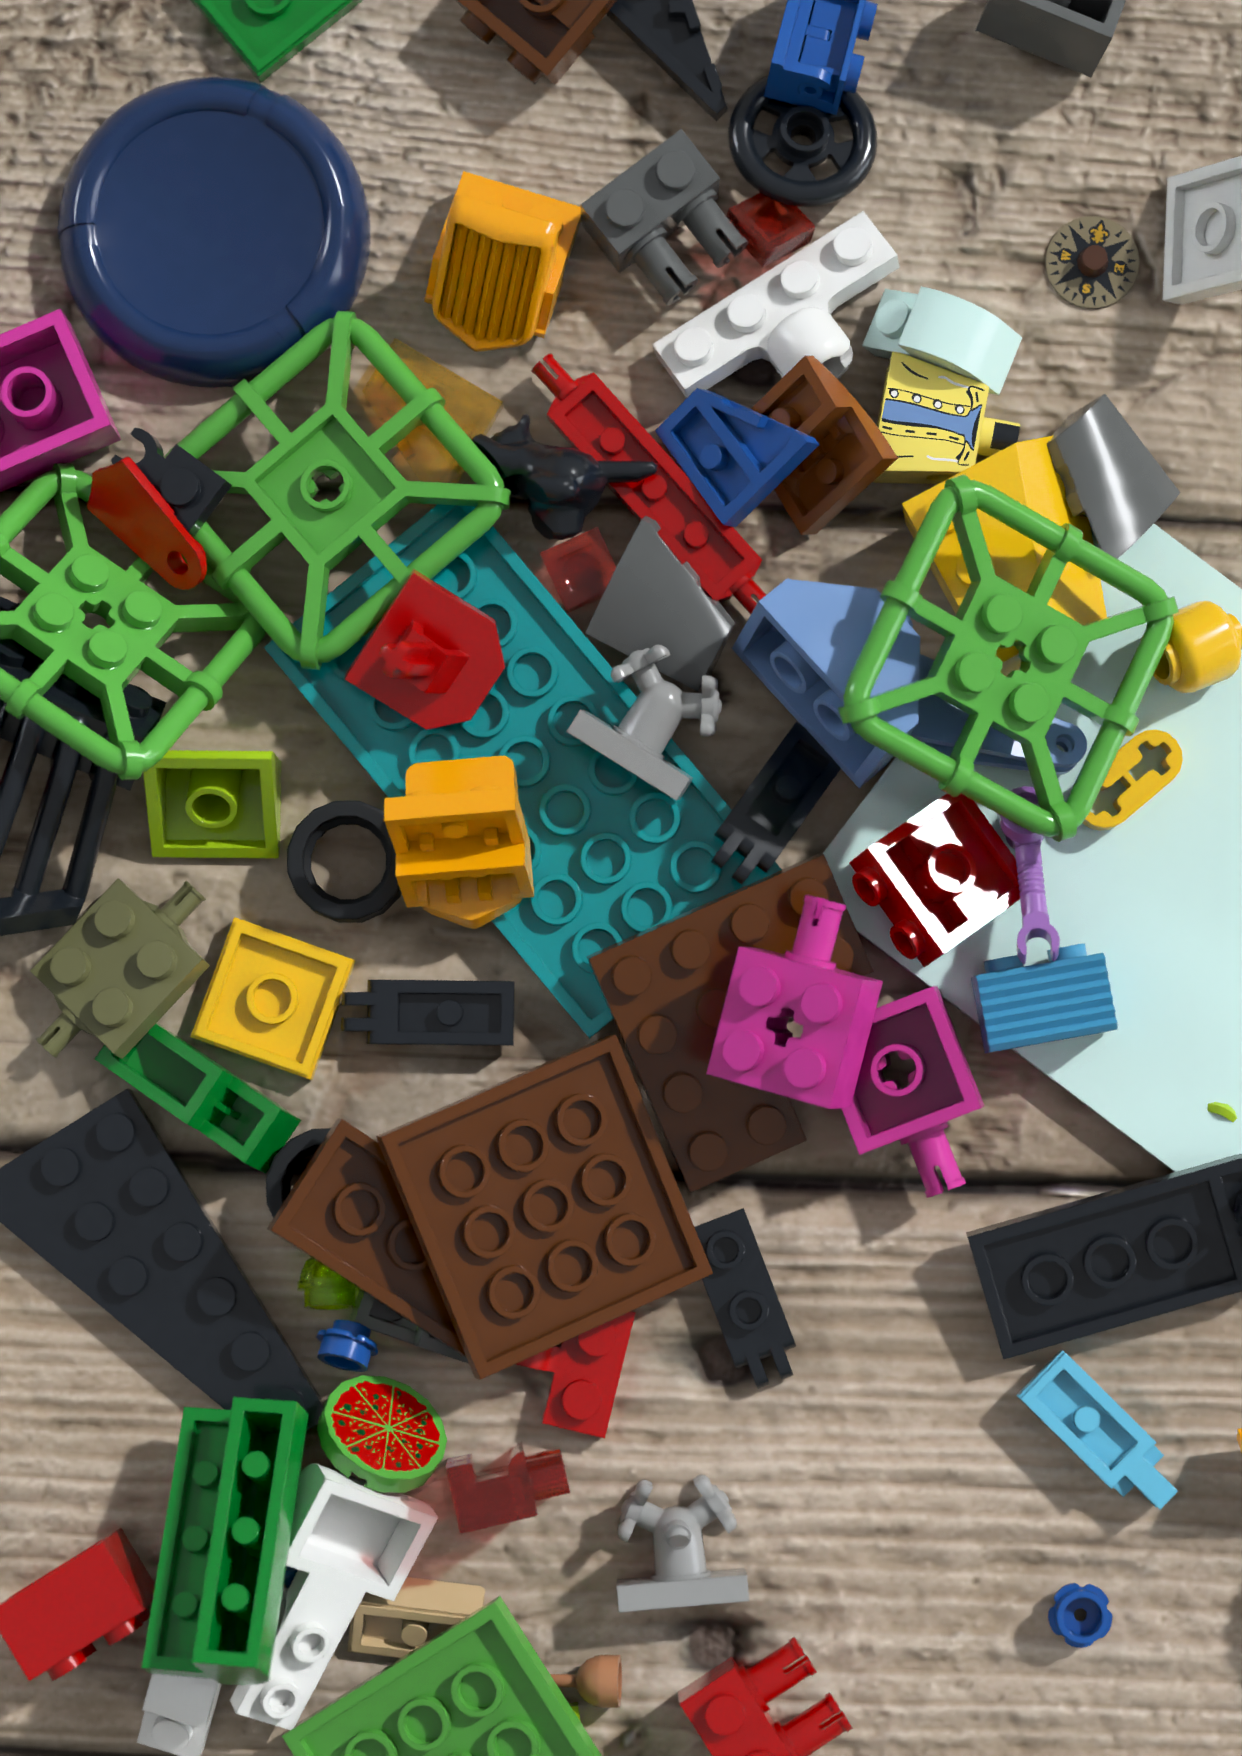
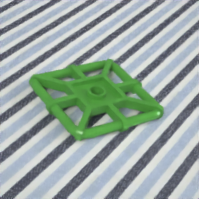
M337 311L335 318H329L312 328L249 383L245 378L232 388L236 393L177 443V445L196 459H199L252 413L279 443L246 472L213 470L232 484L227 493L250 494L271 520L233 553L207 522L204 523L195 536H191L203 547L206 561L214 570L212 578L224 591L231 590L276 645L293 660L299 661L302 669L320 670L322 663H328L344 654L377 626L413 569L432 579L489 531L501 516L502 511L509 509L511 491L504 488V481L496 467L444 409L445 399L435 388L427 389L381 335L366 322L357 319L353 311ZM355 346L407 404L369 437L346 411L352 351ZM331 347L326 403L291 433L265 402ZM425 425L476 484L406 481L386 458L385 454L416 427ZM172 447L164 456L165 459L174 447ZM323 474L330 480L337 478L339 475L343 477L344 482L339 487L341 494L333 501L324 499L317 502L313 499L319 491L315 481ZM409 503L475 507L407 567L376 532ZM286 538L309 564L302 633L296 629L250 574L252 567ZM364 542L394 578L327 635L323 636L330 570Z
M55 463L52 470L46 471L34 479L0 515V575L29 594L14 611H0V639H13L44 660L43 664L34 674L23 682L0 668V699L7 703L5 710L14 717L21 720L26 716L96 765L112 773H118L121 780L140 779L142 772L149 770L164 757L202 710L209 711L218 703L223 695V685L261 642L266 631L231 590L224 591L212 578L214 570L208 563L207 573L202 582L233 603L175 605L144 584L154 570L140 557L125 571L91 548L88 544L78 497L88 503L91 493L92 476L80 470H75L72 463ZM54 498L66 555L47 573L12 549L9 544L40 510ZM181 554L183 560L187 563L186 558ZM85 613H93L103 617L110 628L108 629L100 624L93 629L86 627L83 624L86 617ZM237 630L203 671L192 672L159 649L172 633ZM141 670L180 698L139 744L138 741L134 740L123 690ZM62 674L100 699L110 742L43 697Z
M966 475L956 476L945 481L944 489L940 491L930 505L895 581H887L880 595L884 604L847 680L843 695L844 706L838 708L843 724L850 723L852 729L867 742L938 780L940 790L953 797L963 794L1032 833L1052 837L1056 842H1061L1076 836L1077 827L1083 823L1090 813L1124 737L1134 734L1139 723V718L1135 715L1170 640L1174 625L1173 614L1179 612L1175 596L1168 597L1164 589L1151 578L1082 539V531L1073 525L1065 523L1059 526L990 485L970 480ZM977 509L1047 548L1027 592L996 576L976 512ZM952 521L971 580V584L956 616L923 599L922 595L918 593ZM1071 562L1137 600L1142 606L1082 625L1047 604L1066 563ZM907 616L945 637L926 678L870 696ZM1147 623L1146 630L1111 704L1071 683L1090 641ZM1014 645L1019 651L1018 657L1021 659V665L1019 670L1011 671L1006 677L1001 673L1003 661L996 657V652L999 647L1005 649ZM930 695H935L969 714L948 757L881 720L876 714ZM1061 703L1101 725L1066 802L1045 738ZM990 727L1021 744L1040 807L974 771L973 762Z

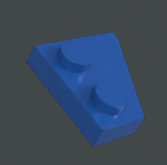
M696 388L655 430L721 523L732 527H737L819 446L816 439L810 435L714 392Z

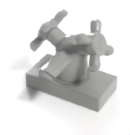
M659 644L654 645L651 649L646 648L632 652L628 658L623 660L622 665L615 666L611 670V677L614 683H620L632 676L641 692L619 726L614 725L612 727L590 712L580 710L567 732L677 801L681 799L693 777L663 759L664 755H662V752L682 718L701 719L700 736H713L717 730L716 722L719 719L722 703L719 699V692L717 691L718 681L715 677L702 675V693H685L675 684L664 681L655 663L669 657L671 654L665 646Z
M699 1475L693 1479L702 1497L688 1507L672 1506L662 1509L647 1502L653 1488V1483L648 1480L639 1481L636 1485V1490L623 1502L617 1535L621 1540L628 1542L635 1525L653 1533L655 1574L651 1577L617 1579L619 1613L749 1601L745 1568L711 1571L706 1568L702 1528L717 1517L728 1533L732 1532L737 1526V1521L732 1513L727 1495L719 1490L716 1485H712L707 1476Z

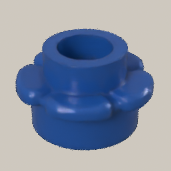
M335 1320L332 1328L319 1330L316 1338L321 1342L317 1358L327 1365L346 1371H367L370 1358L378 1354L377 1344L369 1338L371 1330L368 1327L349 1320Z
M1070 1583L1061 1587L1054 1595L1055 1605L1048 1611V1621L1052 1631L1056 1635L1065 1637L1064 1640L1068 1645L1078 1648L1091 1646L1094 1641L1103 1638L1110 1630L1113 1617L1112 1613L1107 1609L1108 1598L1100 1588L1092 1584L1080 1587L1077 1583ZM1079 1608L1086 1611V1617L1081 1621L1076 1620L1074 1617L1075 1611Z

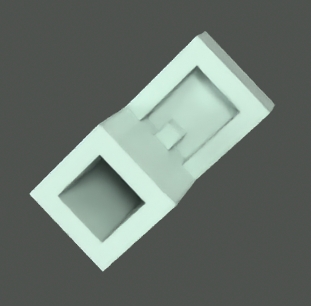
M921 286L918 294L891 289L884 290L862 346L874 356L890 359L892 351L903 353L982 382L989 386L990 394L1000 395L1022 337L987 310L957 296Z

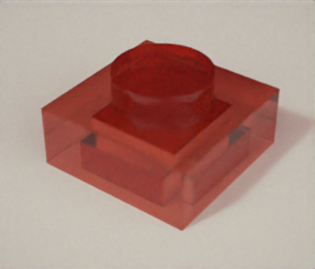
M761 193L729 208L727 212V218L742 237H745L749 242L745 249L762 268L811 243L816 227L797 206L777 202Z
M598 527L540 552L542 562L567 614L602 598L616 569V565Z

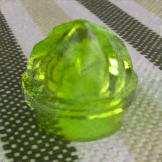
M312 1258L306 1260L301 1271L300 1280L297 1281V1290L304 1292L305 1309L342 1310L356 1307L355 1291L360 1289Z

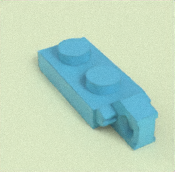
M1060 1350L1016 1395L1109 1488H1114L1123 1497L1135 1487L1156 1508L1158 1507L1161 1510L1178 1492L1153 1467L1164 1456L1155 1446L1157 1442L1063 1350Z

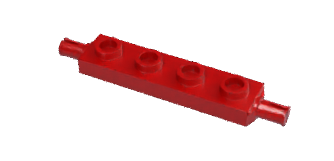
M551 353L543 357L544 366L539 361L531 372L556 397L547 412L549 422L573 448L591 455L596 461H652L658 465L657 472L650 477L638 482L608 483L606 485L639 522L645 516H648L661 527L657 532L681 564L688 561L700 577L701 588L708 597L720 603L734 596L751 615L758 601L766 596L765 592L753 580L762 564V559L732 526H725L721 523L689 477L595 373L582 376L574 381Z

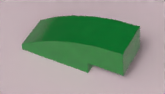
M158 1023L145 1034L123 1059L113 1054L105 1045H103L95 1057V1060L182 1122L197 1129L245 1164L265 1174L270 1168L274 1156L287 1143L301 1122L295 1115Z

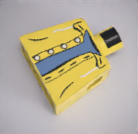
M892 351L887 366L877 427L890 444L898 459L873 482L939 484L975 465L977 455L990 457L1017 443L1020 423L984 417L989 393V386L903 353Z

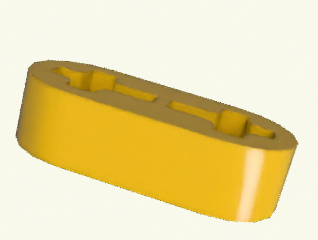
M1147 730L1136 735L1120 748L1100 789L1104 791L1118 780L1127 788L1112 803L1117 813L1112 817L1105 810L1097 815L1090 811L1083 824L1088 828L1098 831L1110 830L1124 822L1168 785L1180 772L1183 762L1182 750L1176 739L1167 732ZM1143 744L1148 750H1153L1158 746L1164 749L1167 755L1161 761V765L1165 770L1162 776L1154 769L1145 773L1137 781L1130 775L1128 771L1138 764L1143 757L1137 749L1140 745Z

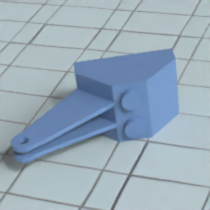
M786 579L758 601L731 649L793 717L807 729L855 785L861 788L881 771L893 756L864 740L852 729L850 723L843 724L838 708L844 706L843 695L847 680L884 601L880 598L881 593L874 588ZM909 616L906 617L870 696L924 679L931 669L934 660L920 654V636L913 629ZM930 695L880 712L876 716L949 757L969 714L935 695ZM1054 717L1045 738L1056 774L1062 775L1070 772L1084 757L1087 751V740L1084 733L1076 725ZM990 727L973 763L976 765L1029 771L1021 744ZM1057 745L1061 746L1065 752L1061 751Z

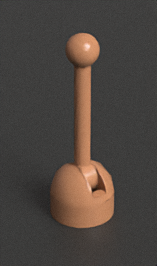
M596 1655L586 1660L576 1674H550L558 1687L576 1688L580 1696L594 1707L620 1708L621 1655Z

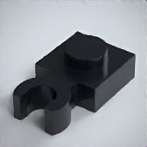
M134 428L130 434L145 447L143 459L135 464L174 510V515L185 529L195 536L231 488L232 484L177 444L165 459L160 442L147 431ZM115 454L111 462L115 464L123 458Z

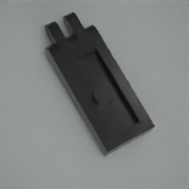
M797 721L714 834L724 843L711 860V863L722 869L734 851L738 852L744 857V860L736 869L732 878L741 885L755 866L765 873L770 869L841 769L808 730Z
M368 980L367 992H342V1006H367V1018H341V1031L367 1032L366 1044L514 1046V981Z
M744 1208L694 1226L713 1274L702 1278L736 1370L748 1365L756 1387L760 1389L770 1385L761 1360L772 1356L781 1380L793 1376L785 1351L796 1347Z

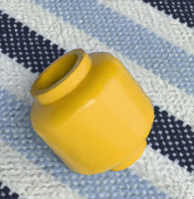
M1210 601L1195 602L1178 609L1179 612L1173 614L1174 625L1170 640L1153 675L1156 680L1163 685H1169L1180 693H1190L1233 676L1239 668L1242 649V626L1238 619L1232 614H1227L1220 606Z

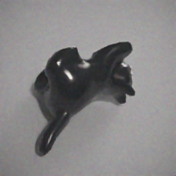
M523 414L516 425L508 426L501 432L489 437L479 434L471 439L496 467L504 481V488L511 491L510 499L521 498L528 501V511L531 514L535 529L549 540H565L573 538L582 532L585 517L598 504L606 484L638 482L654 475L658 468V465L652 461H596L591 455L573 447L551 446L536 442L530 433V416L528 414Z

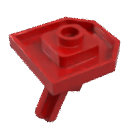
M413 569L345 674V680L426 730L469 721L505 668L495 619Z

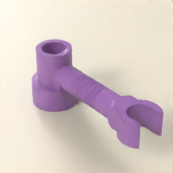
M1023 786L1011 790V792L1040 807L1034 787ZM1000 815V827L1005 834L1007 843L1015 850L1016 866L1018 868L1022 928L1017 936L1016 950L1018 958L1025 964L1027 955L1026 943L1032 938L1040 937L1049 943L1051 959L1055 962L1059 953L1060 938L1057 930L1050 925L1047 912L1041 857V843L1044 836L1032 833Z

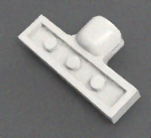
M862 211L653 343L656 357L686 398L696 388L707 390L751 361L761 358L771 362L783 378L804 356H814L839 379L851 364L853 351L850 346V340L833 319L831 313L841 304L900 268L898 256L869 217Z

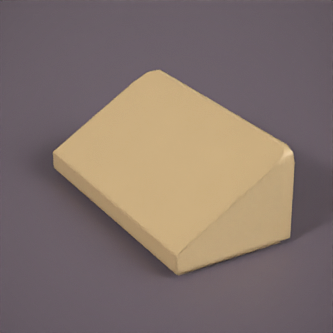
M407 1577L394 1601L366 1592L350 1621L348 1652L402 1658L483 1607L485 1589L477 1585Z

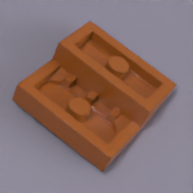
M804 356L751 408L758 413L814 437L819 443V446L774 489L801 535L817 534L898 459L886 438L858 401L814 356Z

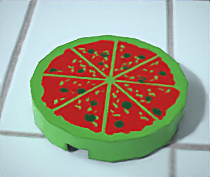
M361 1375L343 1381L328 1396L317 1425L322 1450L334 1467L348 1478L354 1473L359 1478L367 1480L364 1487L377 1492L405 1493L423 1486L443 1460L447 1443L442 1419L430 1402L409 1385L385 1376Z

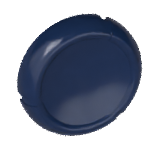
M199 77L175 81L143 93L121 106L94 131L80 150L64 185L58 218V239L60 241L62 270L73 300L89 327L115 354L134 367L163 380L193 387H234L244 378L249 383L312 328L329 318H335L337 311H350L365 277L370 252L371 229L367 197L354 163L340 140L322 120L295 99L267 89L262 84L237 78Z

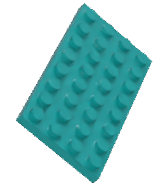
M436 505L388 546L407 567L475 507ZM492 526L489 531L431 579L495 619L505 668L471 720L426 730L346 681L345 674L375 628L341 656L328 663H322L320 670L302 669L301 663L284 653L273 640L264 649L388 798L406 796V771L415 763L490 756H507L513 761L517 775L518 800L530 838L534 897L522 898L517 906L492 920V923L587 1037L591 1039L609 1024L613 1017L586 956L782 869L776 862L773 863L766 873L755 866L741 885L732 878V875L744 860V857L738 852L734 851L722 869L711 863V860L724 843L714 834L732 809L672 738L662 752V755H664L663 759L693 777L685 793L677 801L567 732L580 710L590 712L612 727L614 725L619 726L637 697L624 681L614 683L611 677V670L613 668ZM376 556L327 595L323 636L327 635L394 578ZM303 615L293 623L300 633H302Z

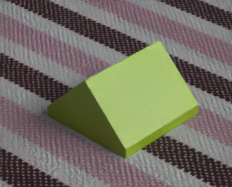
M169 750L157 764L143 772L152 857L279 858L281 760L273 751Z

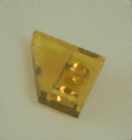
M394 338L390 347L427 389L435 388L446 402L444 409L470 439L479 434L487 435L503 409V401ZM375 369L362 392L379 421L384 424L407 404ZM425 425L416 427L395 445L419 481L457 483L464 472V469Z

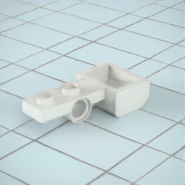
M311 1463L302 1470L299 1477L286 1565L298 1569L290 1587H283L270 1680L263 1684L237 1685L230 1699L236 1714L288 1730L295 1727L365 1593L367 1592L394 1601L438 1519L429 1503L402 1493L377 1492L364 1487L367 1481L353 1476L348 1478L339 1471L316 1463Z

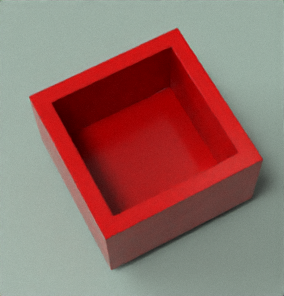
M120 1528L0 1603V1634L28 1681H31L47 1671L51 1680L55 1681L85 1662L88 1656L96 1652L97 1650L92 1642L104 1636L108 1645L111 1646L144 1625L143 1622L150 1618L151 1612L148 1606L153 1601L155 1583L124 1531Z

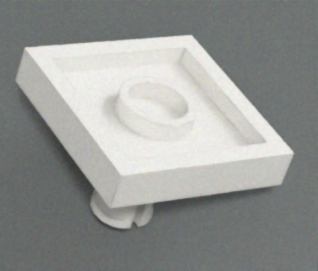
M1242 156L1167 177L1163 301L1183 305L1242 290Z

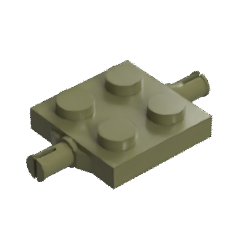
M118 878L31 969V972L54 994L58 1007L63 1012L40 1037L36 1038L37 1042L52 1056L57 1058L58 1054L83 1030L88 1034L96 1036L113 1054L123 1059L210 967V964L189 945L185 933L180 927L206 898L189 882L185 881L183 886L160 909L157 905L143 901L127 884Z

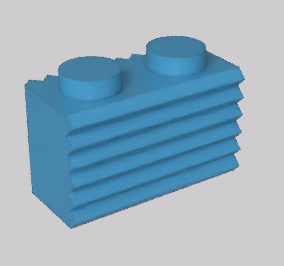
M1084 943L1060 947L1055 962L1051 959L1050 950H1047L1048 963L1024 967L1018 955L984 961L985 974L971 977L984 1053L1117 1030L1118 1023L1115 1017L1113 996L1111 994L1104 953L1087 955Z

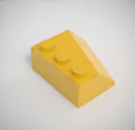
M1053 436L1014 443L950 477L966 475L970 480L990 485L1059 526L1065 523L1073 525L1082 531V539L1094 545L1088 517L1083 515L1073 517L1066 501L1064 483L1054 469L1047 442ZM945 481L902 503L905 523L914 539L930 505L940 491L944 489ZM977 509L976 512L996 576L1027 592L1047 548ZM952 521L930 569L956 614L971 584V580ZM1071 562L1066 563L1047 605L1082 625L1106 618L1107 614L1100 579ZM1014 645L1005 649L999 647L996 652V657L1003 661L1001 673L1006 677L1011 671L1020 669L1021 659L1018 657L1019 651Z

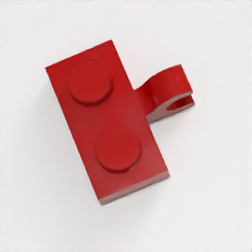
M630 1311L562 1342L560 1346L556 1345L516 1363V1365L553 1372L542 1417L543 1424L605 1439L635 1311Z

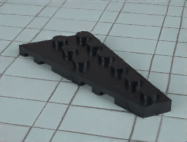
M125 1089L0 1168V1223L224 1410H231L233 1397L297 1401L308 1413L307 1430L318 1424L325 1403L131 1089Z

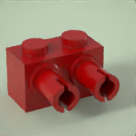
M795 1637L747 1670L743 1665L738 1667L733 1657H730L678 1691L681 1708L712 1756H809L845 1731L848 1732L853 1729L830 1692L825 1695V1698L784 1725L779 1720L774 1723L767 1711L770 1710L769 1702L805 1678L817 1673Z

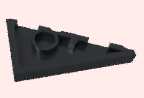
M617 0L606 15L717 122L727 112L728 107L722 93V84L715 64L711 61L701 32V23L693 0Z

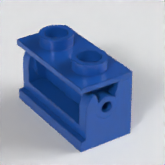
M787 0L764 97L799 106H811L822 112L837 115L843 91L854 94L856 92L865 56L854 54L853 49L856 38L869 40L878 4L866 0Z

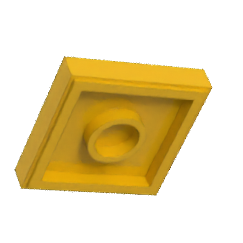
M234 917L190 1037L313 1080L342 1000V992H345L355 960Z

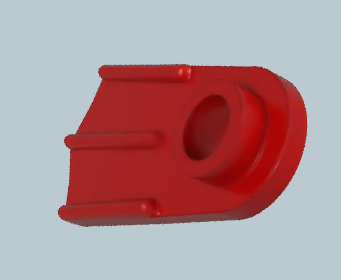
M125 457L113 465L99 468L92 473L91 493L87 509L173 587L189 590L204 580L207 573V562L203 547L189 534L174 515V510L130 457ZM181 554L186 558L187 563L183 560Z

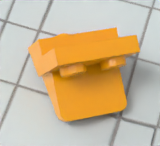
M463 171L432 258L424 302L432 304L435 318L474 352L522 346L530 341L533 335L544 338L563 284L564 271L581 224V207Z
M490 756L421 762L411 765L406 771V796L384 798V822L396 853V879L406 907L422 906L425 911L432 915L467 928L477 929L517 906L522 898L534 897L530 838L518 800L517 775L513 761L507 756Z

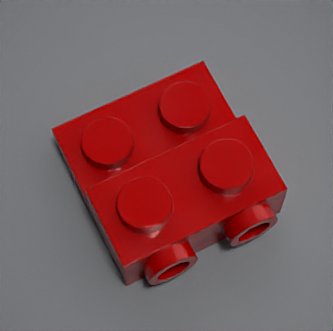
M946 793L849 862L856 872L852 877V883L858 896L869 906L875 907L880 905L894 925L890 929V937L896 949L908 959H915L917 957L923 967H926L1021 898L1019 895L1016 858L975 801L963 794L953 797Z

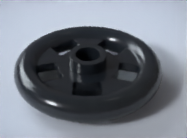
M768 75L751 85L740 97L732 111L728 128V140L731 155L737 169L754 189L766 197L786 205L814 207L835 202L850 194L861 184L870 172L876 157L877 130L869 107L857 92L854 94L843 91L837 115L822 112L811 106H797L793 108L791 103L764 97ZM762 110L779 117L773 126L771 135L754 129L755 121ZM847 120L851 128L853 140L840 143L834 142V130L830 122ZM803 135L811 140L812 145H800L791 138ZM771 152H775L780 160L792 166L784 176L774 172L763 162ZM827 158L831 159L838 171L829 177L816 180L809 168L820 165Z

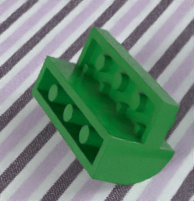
M233 1397L231 1410L184 1407L142 1662V1669L151 1674L210 1678L219 1684L256 1685L270 1680L309 1417L308 1413L297 1401Z

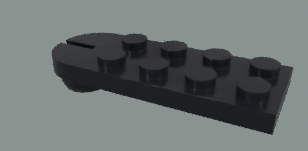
M1242 1154L1229 1156L966 1232L1003 1359L1242 1292Z

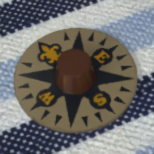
M1086 216L1068 222L1053 236L1046 252V272L1054 290L1067 302L1087 309L1104 308L1118 302L1131 290L1139 271V254L1130 234L1118 223L1103 217Z

